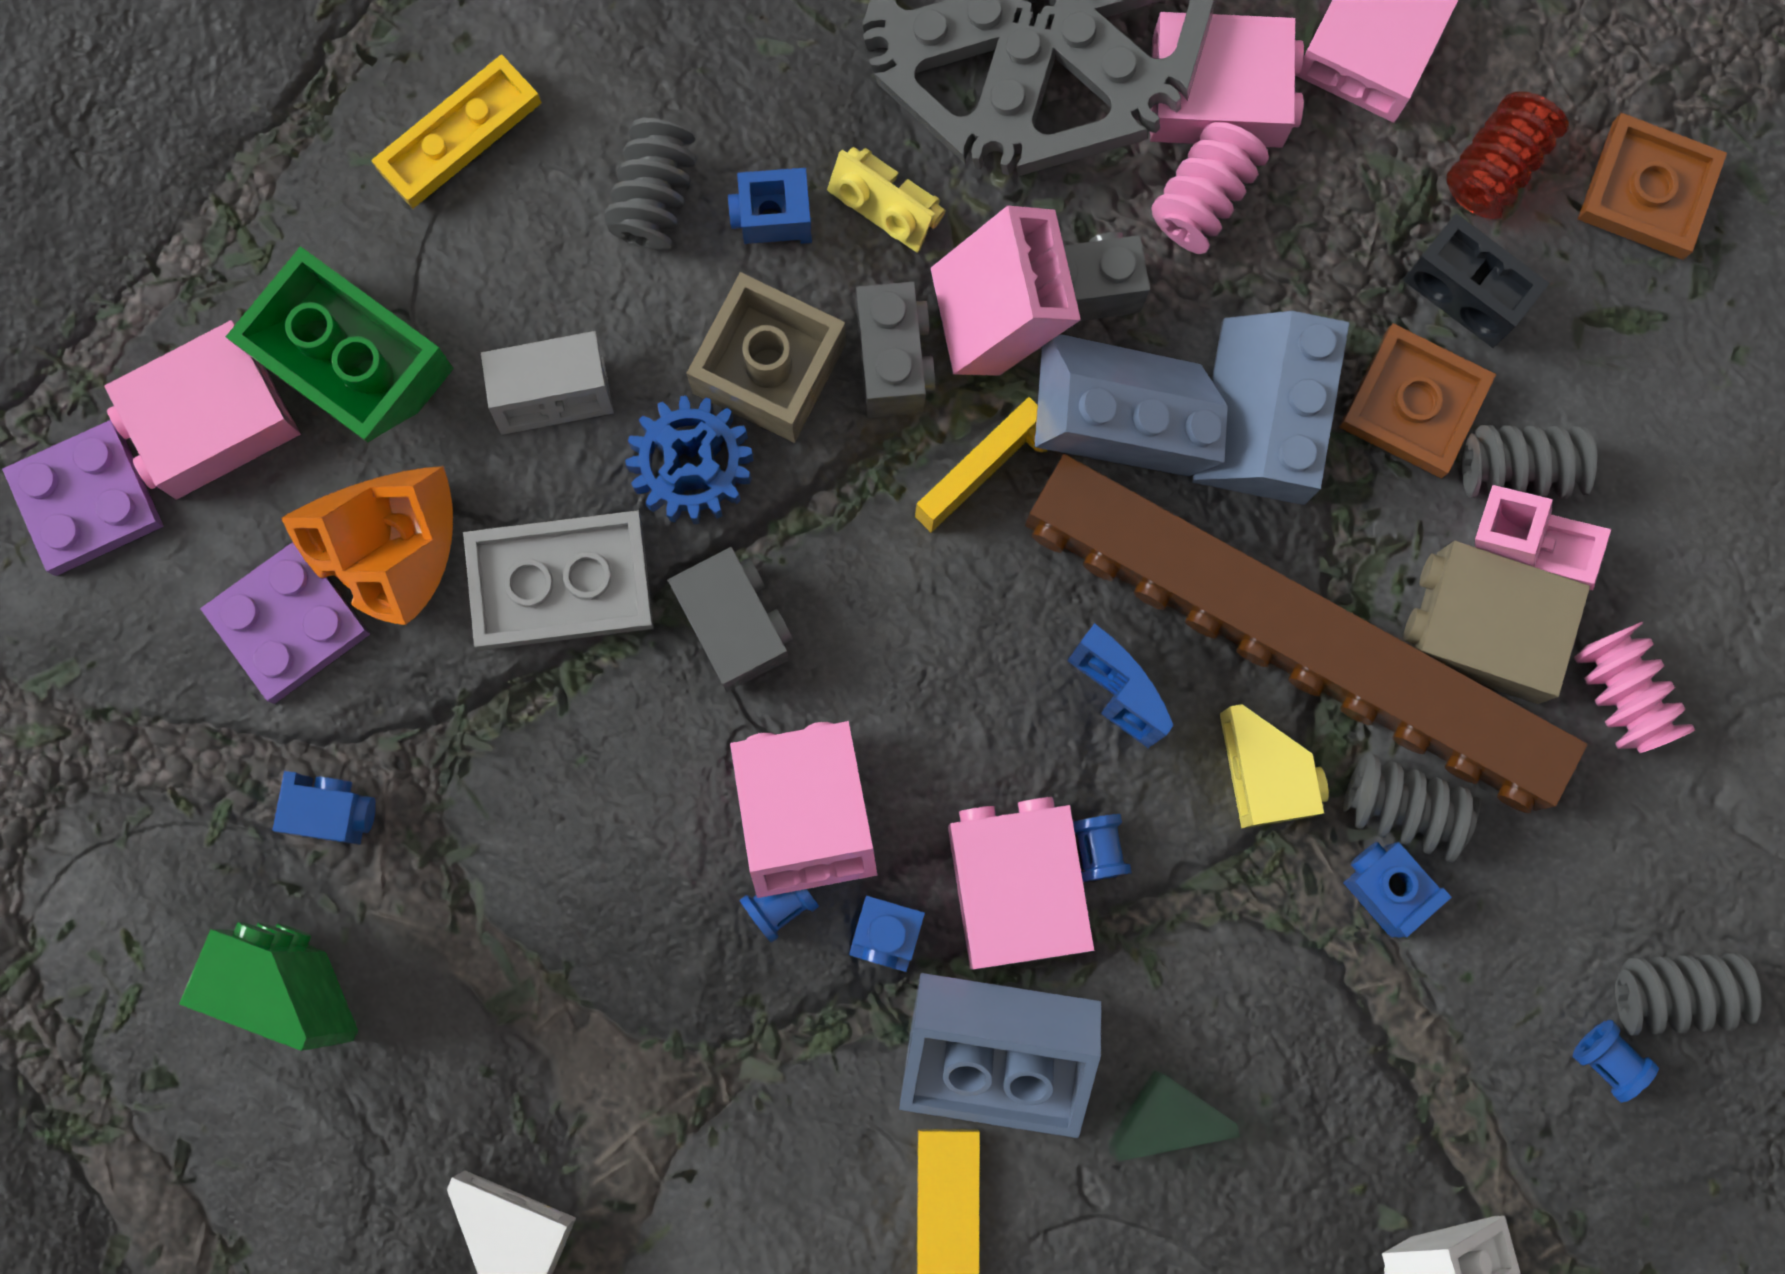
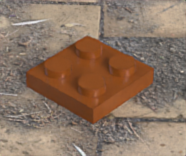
M1620 113L1612 122L1577 220L1684 260L1693 252L1727 152Z
M1392 323L1386 330L1339 428L1442 479L1449 473L1496 374Z

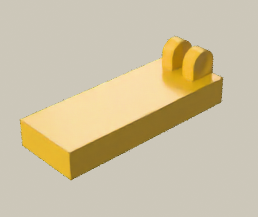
M1030 397L1020 404L916 504L915 517L931 533L1025 442L1038 452L1047 451L1046 449L1035 447L1038 405Z
M918 1129L917 1274H979L980 1132L978 1129Z

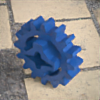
M687 396L680 397L679 410L672 412L663 401L658 403L660 418L653 421L648 417L642 416L639 422L646 434L644 437L629 436L628 439L630 448L639 453V456H633L625 460L629 472L641 474L631 482L636 494H644L651 491L645 502L648 509L654 512L663 504L667 505V517L669 521L674 523L682 511H688L693 524L700 523L701 510L708 508L717 519L722 517L719 502L727 499L729 502L738 504L741 499L737 489L734 487L735 484H750L752 479L750 472L740 466L754 461L752 448L739 446L748 438L744 425L730 429L734 419L732 411L726 408L717 416L713 415L712 401L706 397L701 402L699 409L691 408ZM683 426H697L691 430H675ZM723 442L727 446L729 453L725 472L715 462V456L721 450L720 445ZM655 448L660 451L665 462L658 471L659 476L657 479L654 477L652 470V458ZM697 453L699 454L701 460L699 466L695 467L690 463L685 464L683 467L681 466L679 457L682 454H686L691 458ZM704 489L706 491L697 495H682L686 490Z

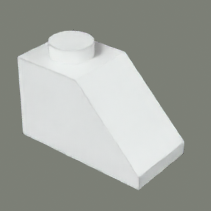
M465 1170L451 1178L447 1191L478 1274H553L576 1217Z
M1505 1215L1493 1216L1412 1236L1382 1253L1385 1263L1384 1274H1521Z

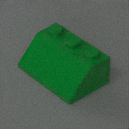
M301 246L225 336L230 342L367 443L419 413L454 369L437 345Z
M237 922L234 930L210 929L179 1005L300 1051L354 1042L358 1032L327 953L308 945L312 935L279 923L274 927L264 923H257V926L244 922Z

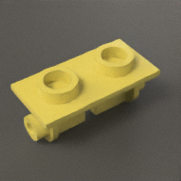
M852 147L848 153L841 150L838 154L827 191L840 199L845 205L853 208L885 230L891 237L898 239L918 253L929 227L932 229L936 228L945 215L946 210L939 206L940 199L935 195L932 196L909 179L899 188L892 183L896 180L899 172L872 155V152L867 148L860 151Z

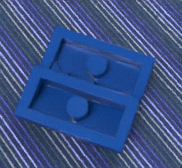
M1094 623L1067 661L1114 695L1101 714L1149 748L1165 737L1174 726L1167 708L1155 686L1132 656L1113 637Z

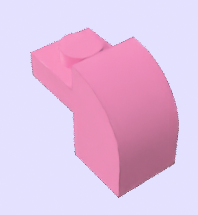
M1492 485L1475 538V547L1589 585V590H1594L1609 542L1611 529L1551 515L1553 499Z

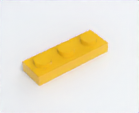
M501 54L371 161L378 172L408 205L414 209L542 102L535 89Z

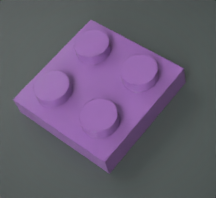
M111 420L2 469L46 572L54 576H58L164 527L148 489L134 466L133 455L129 446Z
M293 542L200 608L264 698L273 704L277 703L370 635V632L329 577L320 578L304 560Z

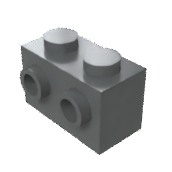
M1107 232L1094 236L1089 242L1067 245V242L1062 240L1081 318L1080 321L1141 312L1150 292L1141 235L1124 237L1120 232Z
M914 282L857 286L856 312L867 418L924 413L925 391H935L933 357H922L920 336L929 335L927 301H916Z
M732 547L668 579L726 692L789 660L784 644L792 641L793 638L777 608L766 613L756 593L766 588L750 557L739 562Z

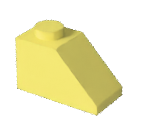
M1243 704L1230 706L1220 713L1241 829L1324 814L1322 802L1328 801V783L1322 767H1315L1311 752Z

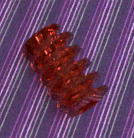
M1513 92L1506 95L1497 106V111H1494L1485 122V127L1479 130L1473 138L1472 144L1466 147L1460 155L1459 161L1455 162L1447 173V185L1456 201L1468 211L1481 217L1490 219L1501 218L1503 214L1501 205L1513 204L1519 196L1518 188H1524L1530 182L1531 172L1537 171L1544 163L1543 155L1550 154L1557 145L1556 138L1563 137L1568 131L1569 120L1564 112L1553 102L1534 93Z

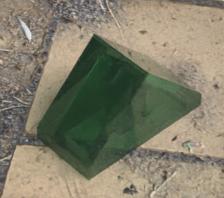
M1154 1070L1109 1140L1108 1145L1111 1156L1117 1161H1123L1240 1137L1235 1122L1166 1075Z

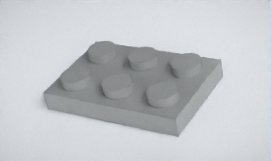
M639 510L463 532L474 647L477 650L654 629L642 518Z

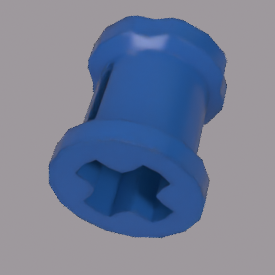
M1121 814L1105 815L1073 822L1083 866L1081 871L1083 882L1132 874L1131 865L1123 860L1117 827L1122 824Z
M807 889L757 898V895L754 897L745 895L739 900L770 943L778 938L779 929L807 909L813 912L819 907Z
M1607 1020L1594 1027L1583 1037L1575 1047L1573 1058L1580 1065L1589 1064L1612 1087L1611 1093L1620 1103L1633 1099L1645 1089L1657 1075L1659 1067L1650 1057L1642 1058L1619 1035L1620 1027L1613 1020Z

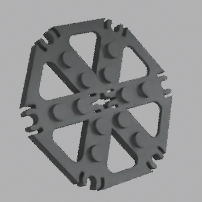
M870 0L862 27L868 51L878 48L888 49L885 54L869 59L877 84L965 165L967 154L971 147L974 167L977 169H982L987 154L999 151L1003 153L1000 163L1002 173L1010 175L1016 165L1015 154H1022L1017 165L1018 176H1022L1147 140V131L1156 133L1160 129V118L1150 109L1154 105L1162 103L1177 113L1181 109L1179 92L1188 101L1217 0H1189L1177 47L1170 56L1163 59H1155L1148 56L1106 19V17L1163 0H1050L1051 6H1044L1042 12L1038 13L1035 23L1031 3H1037L1038 0H944L914 10L900 8L896 4V0ZM995 50L976 110L967 116L959 117L951 114L916 81V73ZM1055 59L1111 107L1109 114L1104 119L1050 135L1042 134L1034 128ZM1137 119L1140 120L1141 125L1136 122Z

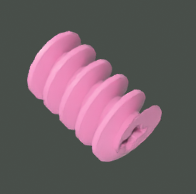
M1214 122L1207 125L1200 135V141L1194 143L1191 147L1188 159L1183 160L1176 170V177L1171 178L1167 182L1164 194L1158 196L1151 207L1152 215L1161 230L1186 250L1196 254L1206 253L1210 244L1204 235L1211 237L1219 234L1222 226L1217 217L1221 219L1230 218L1234 212V207L1230 200H1242L1246 194L1243 183H1253L1259 175L1256 166L1266 165L1269 160L1268 150L1263 142L1252 133L1236 125L1225 122Z
M1643 622L1588 644L1574 656L1577 664L1595 662L1597 664V667L1584 678L1587 685L1606 684L1608 687L1595 699L1597 706L1616 705L1618 708L1605 721L1607 727H1627L1628 732L1615 743L1617 748H1637L1639 753L1660 747L1695 731L1692 724L1673 725L1672 723L1686 710L1682 702L1662 703L1661 701L1675 688L1672 681L1652 682L1651 680L1664 667L1662 660L1641 659V656L1654 645L1652 639H1631L1630 637Z

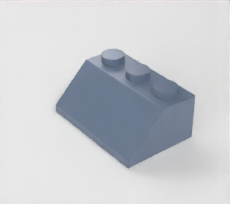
M1296 311L1223 319L1211 380L1228 405L1225 462L1194 474L1192 483L1305 505L1321 489L1349 322Z
M1062 334L1042 346L1035 434L1036 448L1188 477L1225 462L1228 405L1201 364Z
M921 973L912 1018L899 1110L1079 1138L1101 1057V1001Z

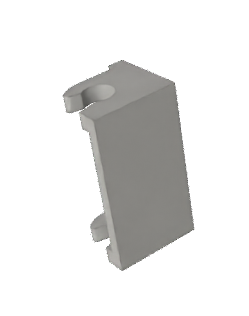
M596 331L481 352L488 408L501 435L614 413L604 358L601 357Z

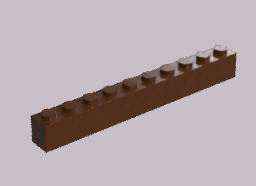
M1063 454L1029 513L1025 526L1034 531L1032 538L1042 546L1058 553H1062L1064 548L1085 559L1083 566L1092 574L1107 581H1113L1117 577L1135 587L1134 595L1144 603L1160 610H1164L1166 606H1169L1187 616L1185 623L1194 631L1214 639L1219 634L1239 645L1236 651L1246 660L1261 667H1268L1271 663L1291 674L1288 681L1298 689L1314 696H1320L1323 692L1342 703L1340 710L1348 717L1366 725H1372L1375 721L1395 732L1392 739L1400 746L1418 754H1425L1426 751L1431 752L1447 761L1444 768L1457 778L1473 784H1477L1481 780L1499 790L1497 798L1513 809L1524 813H1531L1532 809L1537 811L1556 807L1588 745L1066 454Z

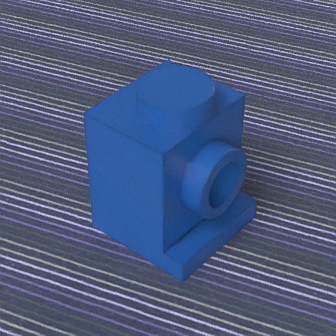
M806 167L737 173L739 194H728L731 229L742 228L744 244L801 240V244L812 243ZM767 209H775L779 212L777 214L761 215Z
M284 771L272 831L295 836L361 844L362 834L368 833L373 825L376 810L374 797L351 793L353 782L316 777L314 787H312V777L296 772Z
M1379 842L1370 845L1351 862L1350 865L1356 872L1343 882L1390 937H1408L1452 898L1444 888H1439L1399 842L1387 844L1384 847ZM1395 873L1406 884L1405 892L1401 896L1394 895L1389 888V879Z
M866 896L849 955L907 972L925 913Z

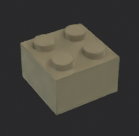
M740 272L686 373L692 394L703 399L705 397L709 398L713 404L723 409L728 408L733 414L795 443L846 345L845 322Z

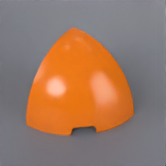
M444 466L408 470L367 480L316 499L281 518L294 545L320 578L324 579L331 575L336 576L344 585L351 589L353 594L352 606L374 618L394 624L407 625L422 611L435 593L449 558L453 531V508L449 482Z

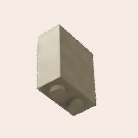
M1453 541L1437 552V554H1430L1420 577V586L1426 588L1421 608H1414L1405 626L1403 640L1410 642V646L1482 686L1535 704L1559 697L1590 586L1458 541Z

